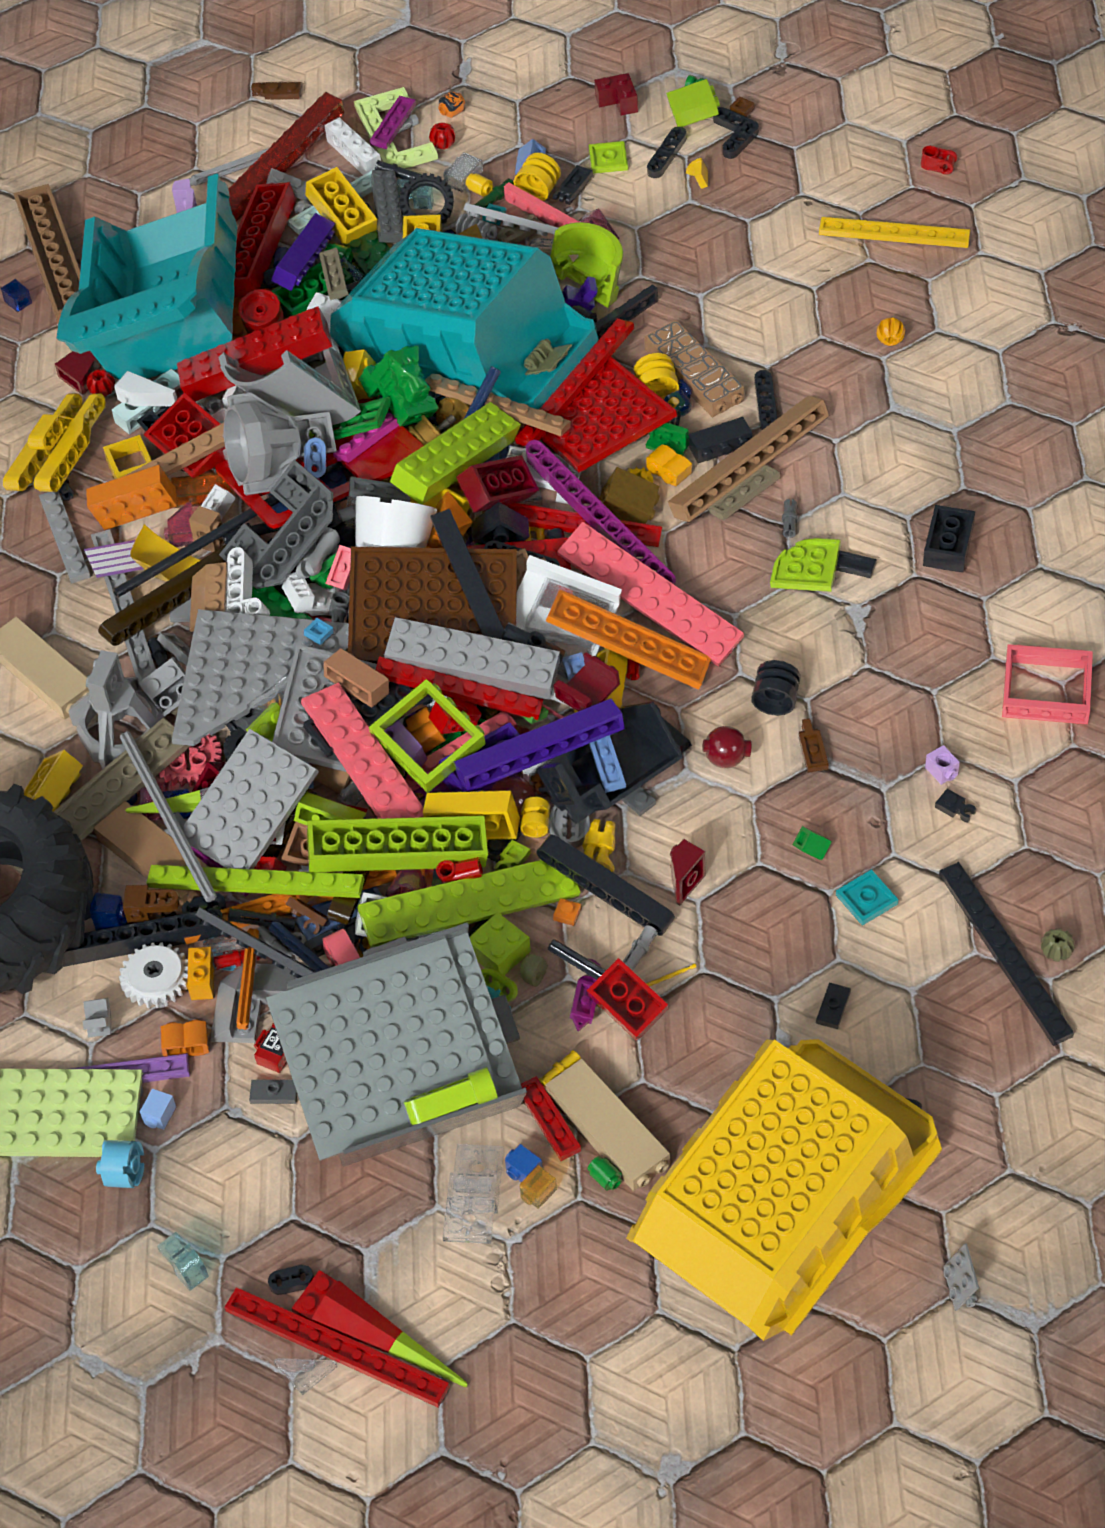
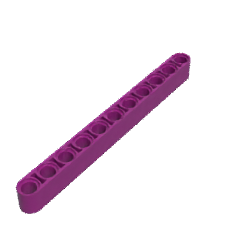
M532 440L527 443L526 460L528 464L594 530L633 557H643L638 560L652 570H656V573L676 586L674 574L542 442Z

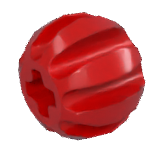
M437 123L430 129L429 139L435 148L448 149L454 144L456 133L450 124Z
M96 369L87 377V388L90 393L102 394L104 397H107V395L114 391L115 379L105 369Z

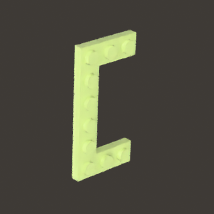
M404 87L354 101V107L370 139L382 122L378 112L391 109L399 95L409 98ZM393 141L388 149L374 146L375 150L380 154L382 162L392 165L395 163L401 168H409L438 159V153L432 142L400 152L397 151Z

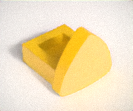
M698 158L687 166L686 174L695 176L702 189L708 187V170L702 158Z

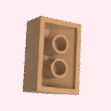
M226 562L206 564L192 577L190 632H194L198 609L226 612Z

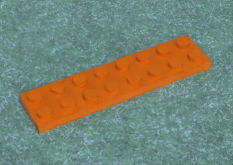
M559 589L546 618V622L698 690L702 685L711 658L706 654Z

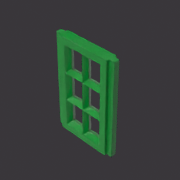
M388 396L359 404L361 412L357 414L358 416L332 425V429H336L333 430L334 440L380 428L390 407L391 398Z

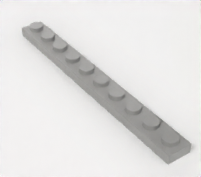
M110 529L91 534L94 547L115 544ZM124 573L104 576L115 613L134 603L130 591L119 598L113 593L114 588L127 581ZM143 630L125 641L135 676L138 677L139 682L156 670Z

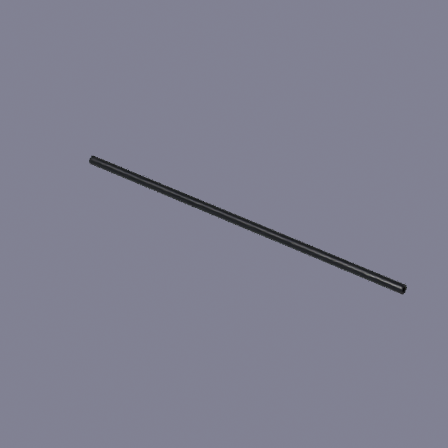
M441 395L435 399L436 404L438 405L446 396ZM336 462L334 464L327 466L323 476L339 468L343 464L341 462ZM274 495L264 500L270 507L280 502ZM249 508L113 589L114 595L117 598L121 597L258 515Z

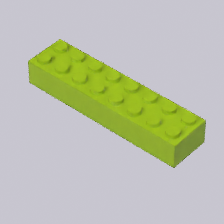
M489 402L397 463L390 482L422 505L456 482V476L467 468L484 463L513 443L521 424Z
M484 816L308 821L307 825L309 872L436 869L437 865L444 860L458 862L479 857L482 867H486L488 850Z

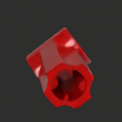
M479 857L458 862L444 860L437 865L436 873L444 884L461 879L480 878L483 875V868Z

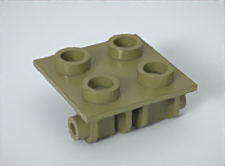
M548 339L541 340L534 348V351L524 360V367L528 369L525 374L553 371L557 367V363L568 354L567 351L572 345L552 348L551 342Z

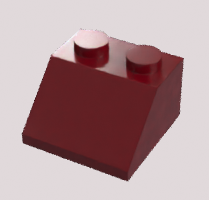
M685 839L678 845H674L670 851L671 879L676 904L679 906L706 876L705 851Z

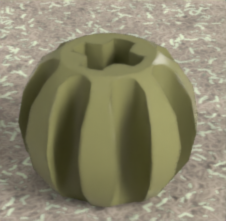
M1062 928L1050 929L1041 939V949L1048 959L1051 958L1055 962H1060V959L1067 960L1072 955L1075 949V942L1068 931H1062Z

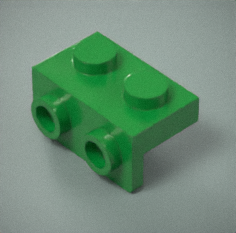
M665 423L649 432L650 437L646 443L647 449L655 451L660 445L664 444L673 449L677 454L683 456L689 446V429Z

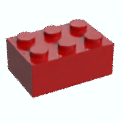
M619 958L587 989L588 996L636 1042L668 1010V1004Z

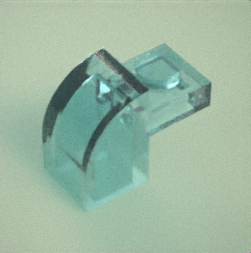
M397 179L398 198H400L401 189L404 187L405 182L409 180ZM418 187L409 196V198H413L414 209H432L434 202L432 187Z
M177 1232L157 1246L160 1253L173 1266L175 1275L189 1291L209 1277L206 1267L196 1251Z

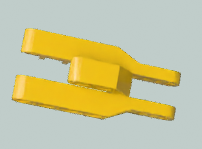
M69 393L53 415L43 414L29 434L27 443L3 478L4 488L7 491H25L36 475L34 479L35 489L40 492H57L89 445L91 428L105 408V397L102 394H90L82 405L83 402L80 394Z

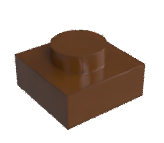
M740 96L730 105L731 111L745 117L754 109V102Z

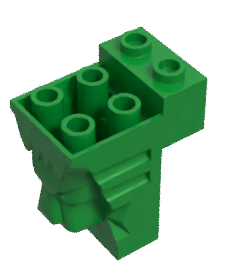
M418 345L413 347L405 346L397 351L389 350L383 355L384 358L375 366L369 365L363 369V373L358 379L368 397L372 398L382 395L384 398L389 396L391 398L389 408L394 417L397 418L400 427L420 422L422 415L430 419L439 409L435 399L429 395V385L422 378L424 374L422 373V368L418 365Z

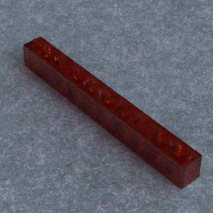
M325 92L228 188L231 211L236 222L244 215L256 184L267 183L271 168L285 173L326 132L325 125L345 113L342 99Z

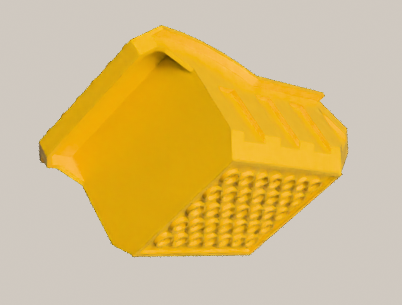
M766 1039L756 1052L755 1059L739 1080H735L718 1102L719 1106L702 1128H698L683 1147L682 1154L666 1175L661 1176L649 1191L645 1199L647 1203L637 1223L632 1225L626 1237L628 1241L640 1246L746 1325L763 1341L782 1331L787 1332L791 1336L795 1333L868 1233L901 1202L942 1151L931 1115L819 1039L800 1040L797 1045H791L789 1048H786L775 1039Z

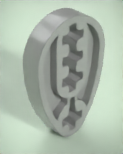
M554 805L549 818V834L558 836L574 848L581 846L590 828L589 816L577 824L571 820L572 836L568 840L567 820L570 815L567 810L561 811Z

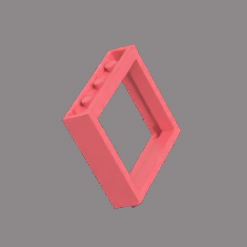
M1008 644L1002 717L1088 725L1093 651ZM1012 663L1084 669L1082 704L1010 698Z

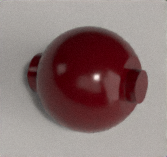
M720 726L713 729L708 734L707 739L703 740L702 751L706 752L707 759L716 767L724 769L735 767L741 763L744 757H750L752 749L751 740H744L743 734L731 726Z

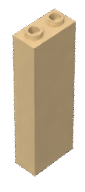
M17 617L0 628V663L63 719H67L70 716L68 712L70 706L89 692L88 687H86L87 677Z
M580 1059L545 1084L546 1092L555 1106L603 1158H607L622 1173V1179L633 1191L639 1187H645L654 1176L663 1174L669 1168L670 1153L583 1059Z

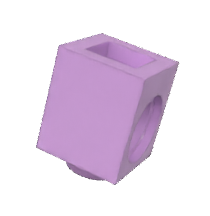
M943 745L926 755L925 768L942 785L957 777L960 762Z

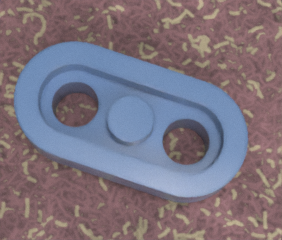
M312 438L304 446V468L316 479L323 476L326 471V447L321 439ZM311 446H315L317 451L313 452ZM315 466L317 468V472H313L311 467Z

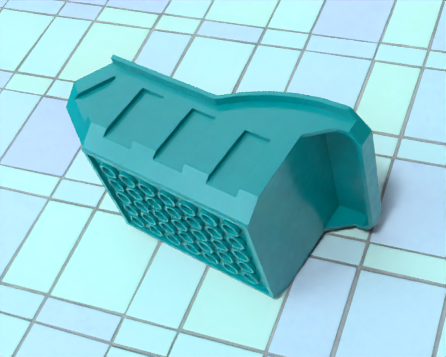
M218 173L208 176L207 201L202 205L127 231L95 216L85 220L79 290L70 296L62 309L56 337L58 341L64 342L71 351L80 354L91 351L103 368L119 380L127 371L148 379L166 373L170 369H178V362L232 341L237 224L231 211L228 186L220 180Z
M416 228L411 234L394 244L331 313L330 336L344 352L365 350L377 364L389 350L397 351L405 346L413 347L418 345V365L422 368L423 379H426L431 374H439L444 378L456 380L461 384L474 386L476 389L480 388L492 366L499 369L501 373L491 393L502 398H509L511 401L520 404H526L528 407L537 410L543 406L599 340L594 320L583 317L565 303L551 257L539 250V248ZM548 339L551 342L552 348L572 345L567 351L568 354L557 363V367L553 371L525 374L528 369L524 367V360L534 351V348L541 340Z

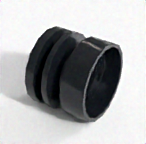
M771 660L760 664L757 669V676L751 696V702L754 707L763 713L775 716L786 715L792 712L796 704L797 691L801 679L800 672L792 664L784 661Z

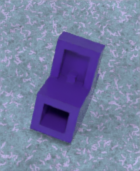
M588 276L580 289L566 285L562 290L565 303L571 308L574 305H581L589 310L595 307L594 297L598 292L595 278Z

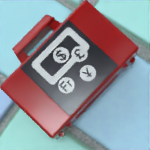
M273 1023L269 1031H266V1029L262 1030L254 1043V1047L257 1050L254 1057L256 1064L280 1073L287 1061Z

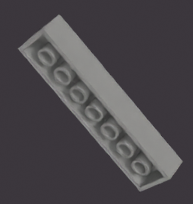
M396 617L384 654L385 658L549 700L551 699L553 685L560 664L559 651Z

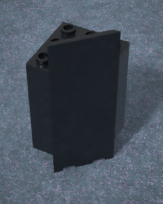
M654 702L621 707L619 710L622 712L625 729L610 735L626 783L625 788L605 793L590 745L586 744L549 759L538 767L536 771L544 783L538 790L542 794L544 792L548 793L551 796L550 801L561 811L567 810L570 819L577 824L595 811L607 810L682 759V752L690 748L692 744L689 739L661 716V711Z

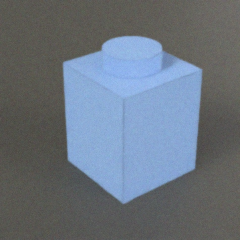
M152 1089L140 1110L143 1123L150 1128L157 1127L164 1130L176 1108L173 1096Z

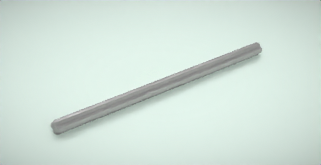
M128 731L121 733L120 739L205 901L211 902L215 900L217 896L131 733Z

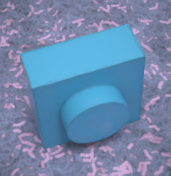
M318 618L304 629V636L319 645L334 633L332 626Z

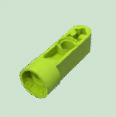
M484 1067L470 1072L466 1078L404 1100L403 1102L411 1125L428 1121L475 1103L480 1105L497 1099L498 1096L488 1068Z

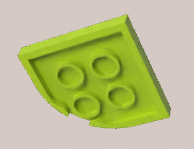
M806 539L796 542V546L787 551L783 550L777 557L770 580L771 588L832 592L841 542L838 539Z

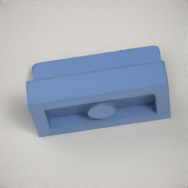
M534 139L518 150L515 174L522 168L529 155L532 153L545 154L546 148Z

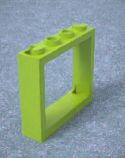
M426 679L368 728L369 732L375 735L383 749L429 793L456 770L454 761L476 753L485 745V733L480 726H474L470 722V717L464 711L460 712L456 708V704L450 697L446 698L441 694L442 691L437 684H431ZM427 694L472 736L429 774L384 732Z

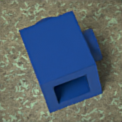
M521 1144L515 1150L509 1151L505 1158L508 1176L515 1181L519 1180L527 1187L543 1171L542 1159Z

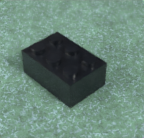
M935 505L924 549L923 566L964 572L974 529L976 511Z

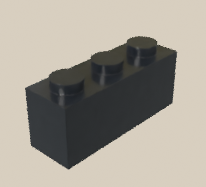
M740 417L689 434V449L699 464L734 452L752 438V431L744 417Z

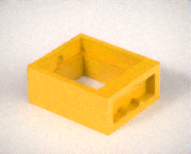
M140 435L103 447L106 461L114 479L123 477L152 461ZM141 452L145 460L144 464L121 472L118 471L114 462L115 459Z

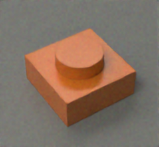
M560 899L553 914V921L574 926L582 909L581 904Z

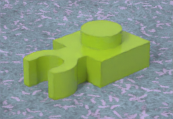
M511 840L500 854L502 861L496 863L495 871L522 865L531 854L530 849Z

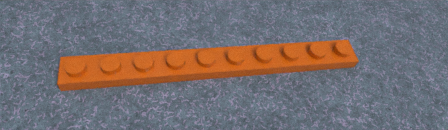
M370 871L363 890L398 880L396 871ZM271 894L229 908L267 914L275 912L276 915H285L291 913V907L286 905L290 897L296 896L310 906L330 901L333 897ZM229 908L220 910L225 920L228 919ZM230 921V923L239 928L249 926V924ZM201 935L184 938L186 945L197 942Z

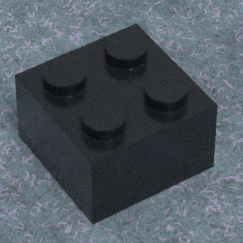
M500 502L474 519L471 524L472 541L479 545L486 544L492 540L502 543L520 542L530 537L528 518Z

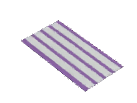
M135 540L84 549L96 577L142 570L143 568L130 556Z

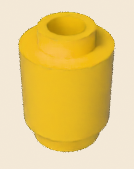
M471 173L465 182L466 187L470 191L482 197L490 193L493 188V183L490 179L477 173Z

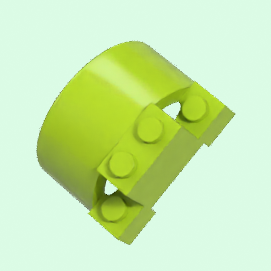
M570 223L556 229L550 255L556 276L561 280L569 277L580 285H583L588 276L595 278L598 292L594 300L609 308L617 300L619 291L617 283L623 260V248L620 241L607 229L591 223ZM568 255H579V256H578L577 259L573 262V261L571 260L570 256H568Z

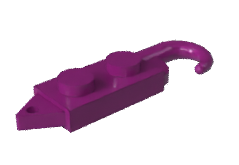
M589 959L600 966V964L596 960ZM591 976L580 977L575 989L569 1019L573 1020L578 1032L587 1024H591L594 1017L596 1003L587 994V989L596 981Z

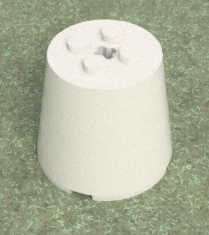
M356 496L355 547L426 548L433 526L430 516L436 514L437 509L399 500H392V503L381 502V498Z

